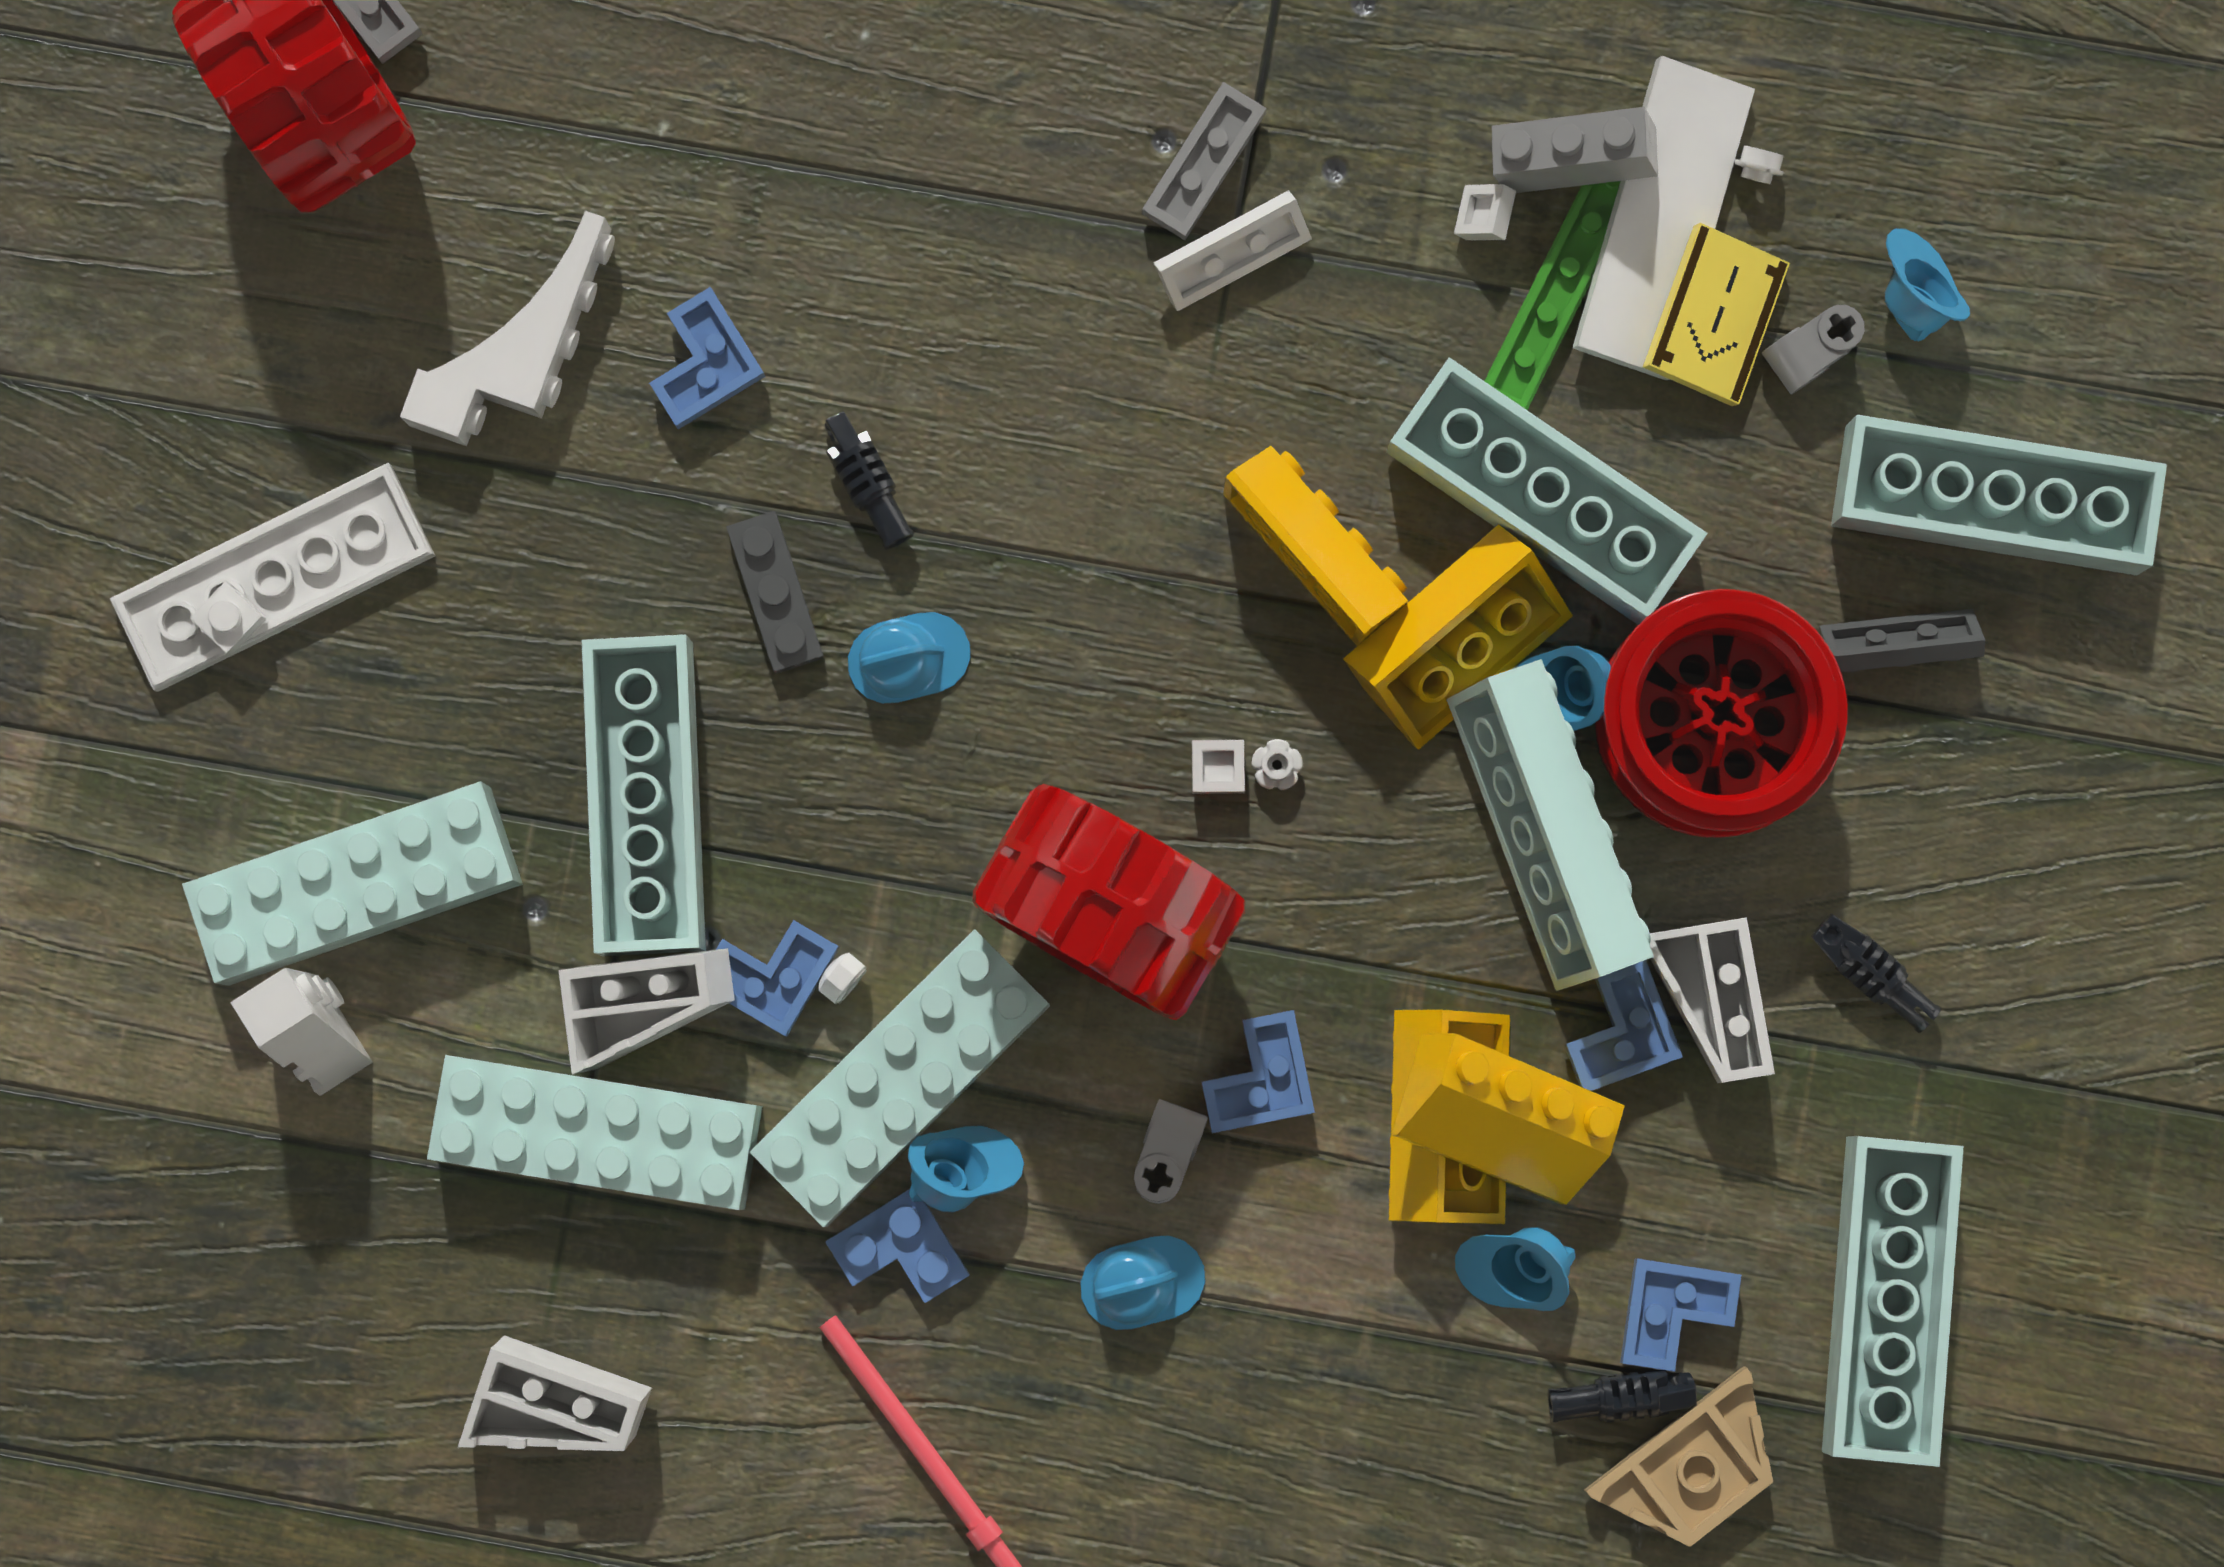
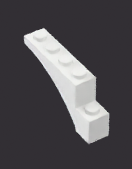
M585 211L570 246L552 275L531 301L504 327L475 348L428 372L417 369L400 415L408 426L467 446L471 434L477 436L484 424L487 407L482 405L484 399L541 419L546 406L553 408L562 386V379L557 377L564 359L571 360L578 345L580 332L575 330L581 311L589 312L596 296L597 283L592 281L599 263L606 265L614 247L615 237L610 235L612 229L605 217Z

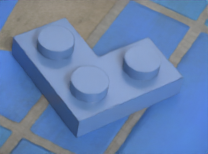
M711 287L667 313L693 357L651 381L650 385L678 430L766 377Z
M795 920L791 923L767 965L722 939L716 950L728 948L735 999L729 1004L787 1037L819 984L824 971L830 965L840 947Z
M1646 960L1595 979L1613 1027L1564 1044L1579 1086L1590 1091L1683 1057Z
M1294 1010L1242 1020L1252 1072L1202 1082L1211 1132L1216 1133L1315 1113Z
M910 1189L826 1241L827 1246L852 1286H855L898 1259L923 1302L926 1303L970 1275L924 1201L913 1202L909 1197Z
M1635 1258L1620 1363L1675 1372L1682 1319L1735 1327L1742 1275Z

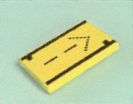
M1699 223L1694 225L1643 368L1730 406L1739 405L1790 263L1705 224Z

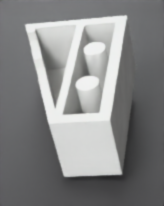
M1747 917L1650 933V948L1654 956L1650 960L1717 1083L1775 1074Z
M728 948L559 970L572 1075L599 1069L734 1001Z
M285 967L230 1002L258 1048L283 1068L292 1062L299 1066L293 1070L294 1075L301 1082L308 1079L312 1089L319 1096L373 1063L339 1009V1006L344 1004V999L335 984L328 977L322 980L319 975Z
M504 1335L490 1349L458 1447L474 1448L476 1445H490L524 1449L526 1446L557 1447L558 1450L625 1451L636 1437L652 1387Z

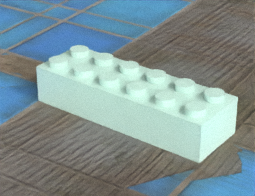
M1450 357L1393 436L1386 452L1494 527L1498 524L1529 547L1535 555L1637 625L1654 612L1708 534Z
M1856 415L1845 427L1831 526L2139 575L2153 566L2167 464Z
M686 634L582 640L594 953L600 956L706 951L693 642Z
M1540 659L1490 676L1446 700L1555 990L1559 991L1602 977L1654 956L1650 948L1651 936L1645 922L1639 918L1631 897L1632 885L1626 872L1620 868L1613 850L1612 831L1607 822L1601 818L1596 805L1593 781L1590 775L1583 770L1576 752L1575 733L1571 725L1564 720L1559 707L1556 683L1552 675L1546 671L1543 661Z
M481 781L182 884L214 983L227 986L523 885L491 787Z
M974 929L750 1153L822 1227H828L1050 1005Z
M445 1055L427 1159L716 1207L745 1210L754 1156L750 1151L756 1146L763 1106Z
M1862 1136L1846 1137L1822 1452L1833 1457L1940 1467L1964 1146Z

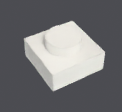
M1504 184L1465 185L1454 234L1465 240H1505L1516 190Z
M227 581L190 617L204 633L230 656L267 619Z
M1192 740V794L1244 793V740Z

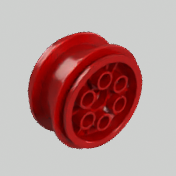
M1716 589L1700 591L1675 599L1647 616L1625 638L1609 661L1611 668L1605 688L1604 714L1599 721L1594 723L1601 758L1613 783L1622 795L1645 816L1671 830L1698 837L1724 838L1739 836L1764 828L1794 812L1806 803L1827 780L1841 753L1848 721V703L1846 688L1838 663L1827 643L1807 620L1794 610L1767 596L1735 589ZM1712 635L1732 637L1725 664L1715 666ZM1689 659L1701 665L1704 671V679L1701 684H1688L1682 679L1679 672L1681 661ZM1653 664L1669 678L1670 684L1673 686L1671 692L1645 680ZM1744 664L1752 669L1755 674V685L1752 689H1741L1733 683L1731 670L1734 665ZM1786 674L1795 693L1765 701L1767 697L1762 689ZM1662 701L1672 707L1675 714L1672 726L1661 727L1652 721L1649 711L1652 703ZM1723 702L1729 707L1726 716L1732 722L1725 720L1718 726L1711 721L1714 717V711L1709 708V705L1717 707ZM1757 711H1767L1775 716L1778 729L1774 736L1767 737L1761 735L1756 730L1754 716ZM1691 712L1696 715V720L1691 721ZM1701 729L1705 734L1711 736V741L1702 738L1696 730ZM1668 735L1671 745L1653 757L1645 740ZM1766 746L1789 757V759L1778 773L1756 751L1758 748ZM1686 748L1695 755L1697 768L1694 773L1683 774L1674 767L1672 755L1675 749ZM1728 753H1739L1747 760L1749 769L1745 778L1736 779L1726 772L1724 760ZM1707 768H1713L1714 776L1717 779L1718 795L1701 792Z

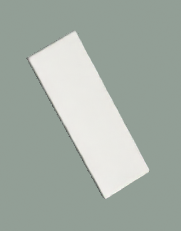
M1660 56L1656 59L1642 107L1646 108L1656 126L1658 176L1623 180L1620 182L1573 349L1663 380H1669L1664 376L1643 368V364L1693 226L1702 223L1713 229L1716 227L1754 95V88L1665 56Z
M386 463L110 598L153 690L159 692L435 557V554L392 465ZM225 581L230 583L267 618L231 656L225 653L190 619Z

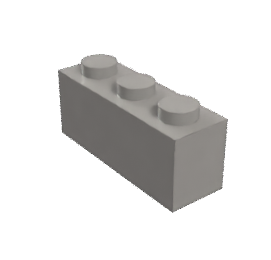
M1645 107L1492 126L1493 175L1499 184H1504L1516 190V193L1658 176L1656 126Z

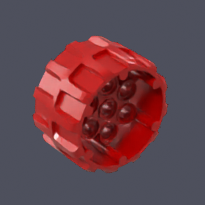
M180 0L177 2L172 11V20L196 69L256 161L284 197L301 213H315L408 155L413 150L416 139L404 112L333 0Z
M1046 784L1039 785L1030 791L975 886L972 899L974 905L981 912L1021 938L1122 996L1173 1020L1179 1019L1187 1012L1245 914L1246 903L1239 893L1223 880L1165 843L1074 794Z

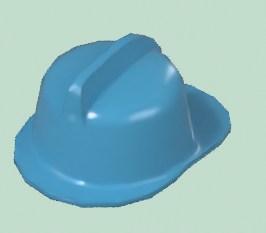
M1893 229L1887 235L1886 248L1895 270L1885 290L1884 299L1888 309L1893 313L1896 321L1908 337L1919 342L1924 340L1930 333L1938 331L1950 319L1965 321L1970 316V308L1959 293L1939 253L1918 234L1907 229Z
M936 612L917 613L891 619L863 630L854 640L848 655V672L855 688L866 698L882 704L899 703L939 693L954 686L965 674L970 661V642L959 624L952 618Z
M1564 646L1531 657L1518 665L1520 667L1542 659L1546 671L1552 675L1556 683L1557 701L1564 720L1571 725L1573 731L1589 727L1602 718L1604 714L1606 682L1611 668L1610 663L1602 655L1579 646Z
M964 1126L917 1136L909 1145L908 1159L912 1168V1185L909 1197L913 1202L924 1201L930 1207L942 1212H956L965 1209L978 1197L1002 1192L1016 1184L1022 1176L1024 1166L1020 1149L1006 1135L984 1126Z
M1538 1227L1523 1228L1510 1236H1472L1460 1245L1455 1255V1270L1463 1286L1473 1296L1487 1304L1507 1308L1554 1311L1565 1304L1569 1295L1568 1276L1570 1274V1266L1575 1260L1576 1254L1573 1248L1563 1246L1559 1239L1549 1231Z
M1153 1236L1114 1246L1097 1254L1086 1266L1081 1279V1299L1088 1313L1096 1321L1115 1330L1134 1329L1165 1321L1189 1311L1200 1299L1205 1285L1204 1265L1195 1249L1184 1240L1172 1236Z

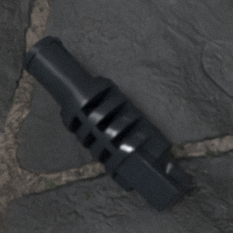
M844 411L826 419L825 429L834 445L827 449L826 453L855 507L859 508L860 511H866L883 541L885 550L899 546L912 538L914 532L909 528L893 498L896 494V485L867 431L857 435Z
M1830 914L1811 935L1813 940L1834 963L1837 971L1874 1003L1882 1005L1886 1002L1911 1024L1918 1033L1924 1031L1930 1024L1914 1010L1915 1007H1919L1933 1020L1940 1013L1941 1007L1935 1005L1907 980L1909 974L1906 972V968L1868 934L1861 933L1837 916Z
M1666 1370L1643 1371V1374L1631 1372L1626 1376H1623V1374H1614L1613 1377L1605 1375L1594 1379V1383L1591 1385L1549 1388L1547 1391L1552 1423L1585 1417H1598L1599 1421H1604L1605 1423L1614 1422L1615 1419L1627 1421L1632 1417L1635 1420L1644 1419V1416L1653 1418L1668 1415L1669 1411L1697 1405L1696 1384L1689 1372L1666 1373Z

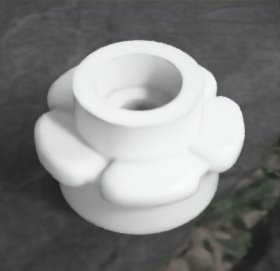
M1744 145L1740 160L1735 159L1734 161L1735 165L1743 167L1741 177L1771 184L1773 175L1783 176L1784 174L1783 171H1780L1784 155Z
M1280 739L1267 742L1266 747L1258 748L1253 754L1252 768L1256 770L1255 779L1262 787L1266 789L1278 787L1280 790H1286L1297 782V773L1302 770L1303 760L1299 751L1291 749L1288 742ZM1275 760H1279L1282 763V768L1275 770L1272 767V763Z

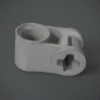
M1835 305L1801 328L1797 327L1765 349L1762 355L1792 395L1827 371L1830 365L1848 354L1861 341L1864 334V321L1861 314L1855 308L1848 305ZM1843 323L1848 331L1842 338L1836 337L1832 340L1827 332L1832 325L1836 327Z
M1162 1099L1158 1100L1143 1141L1145 1144L1134 1174L1136 1189L1143 1199L1150 1203L1161 1204L1170 1201L1176 1196L1183 1182L1190 1160L1193 1161L1208 1116ZM1158 1165L1165 1166L1166 1177L1173 1180L1170 1188L1161 1186L1158 1193L1150 1192L1149 1181L1143 1178L1145 1171L1155 1172Z

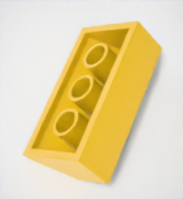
M1269 446L1235 468L1225 477L1223 495L1355 645L1358 646L1407 604L1408 600L1403 595L1407 587L1390 567L1387 566L1381 570L1369 557L1373 549L1358 530L1352 528L1347 532L1338 522L1335 516L1339 513V510L1332 500L1320 489L1313 493L1301 480L1305 472L1295 458L1287 451L1279 455L1272 446Z
M1498 524L1345 656L1343 660L1368 695L1411 744L1419 750L1454 720L1446 700L1447 698L1490 676L1513 669L1573 615L1534 552Z
M1394 1010L1389 1220L1505 1224V1181L1393 1136L1392 1131L1421 1034L1456 1033L1509 1056L1510 1015L1454 1010Z
M1421 1034L1392 1135L1546 1199L1567 1205L1611 1156L1625 1105L1459 1034Z

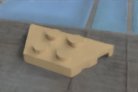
M1743 1366L1700 1399L1696 1406L1690 1407L1589 1485L1584 1491L1592 1499L1691 1547L1773 1483L1769 1457L1766 1455L1763 1442L1764 1433L1761 1418L1757 1412L1752 1388V1373L1747 1367Z

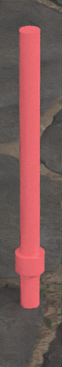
M835 1315L819 1327L968 1528L969 1532L965 1535L977 1551L983 1549L996 1567H1022L1001 1539L1000 1535L1003 1531L991 1515L987 1518L984 1516L839 1318Z

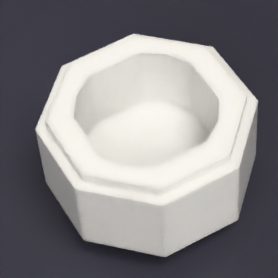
M850 953L839 956L824 971L819 981V991L833 1003L840 1004L862 979L867 971L866 966Z

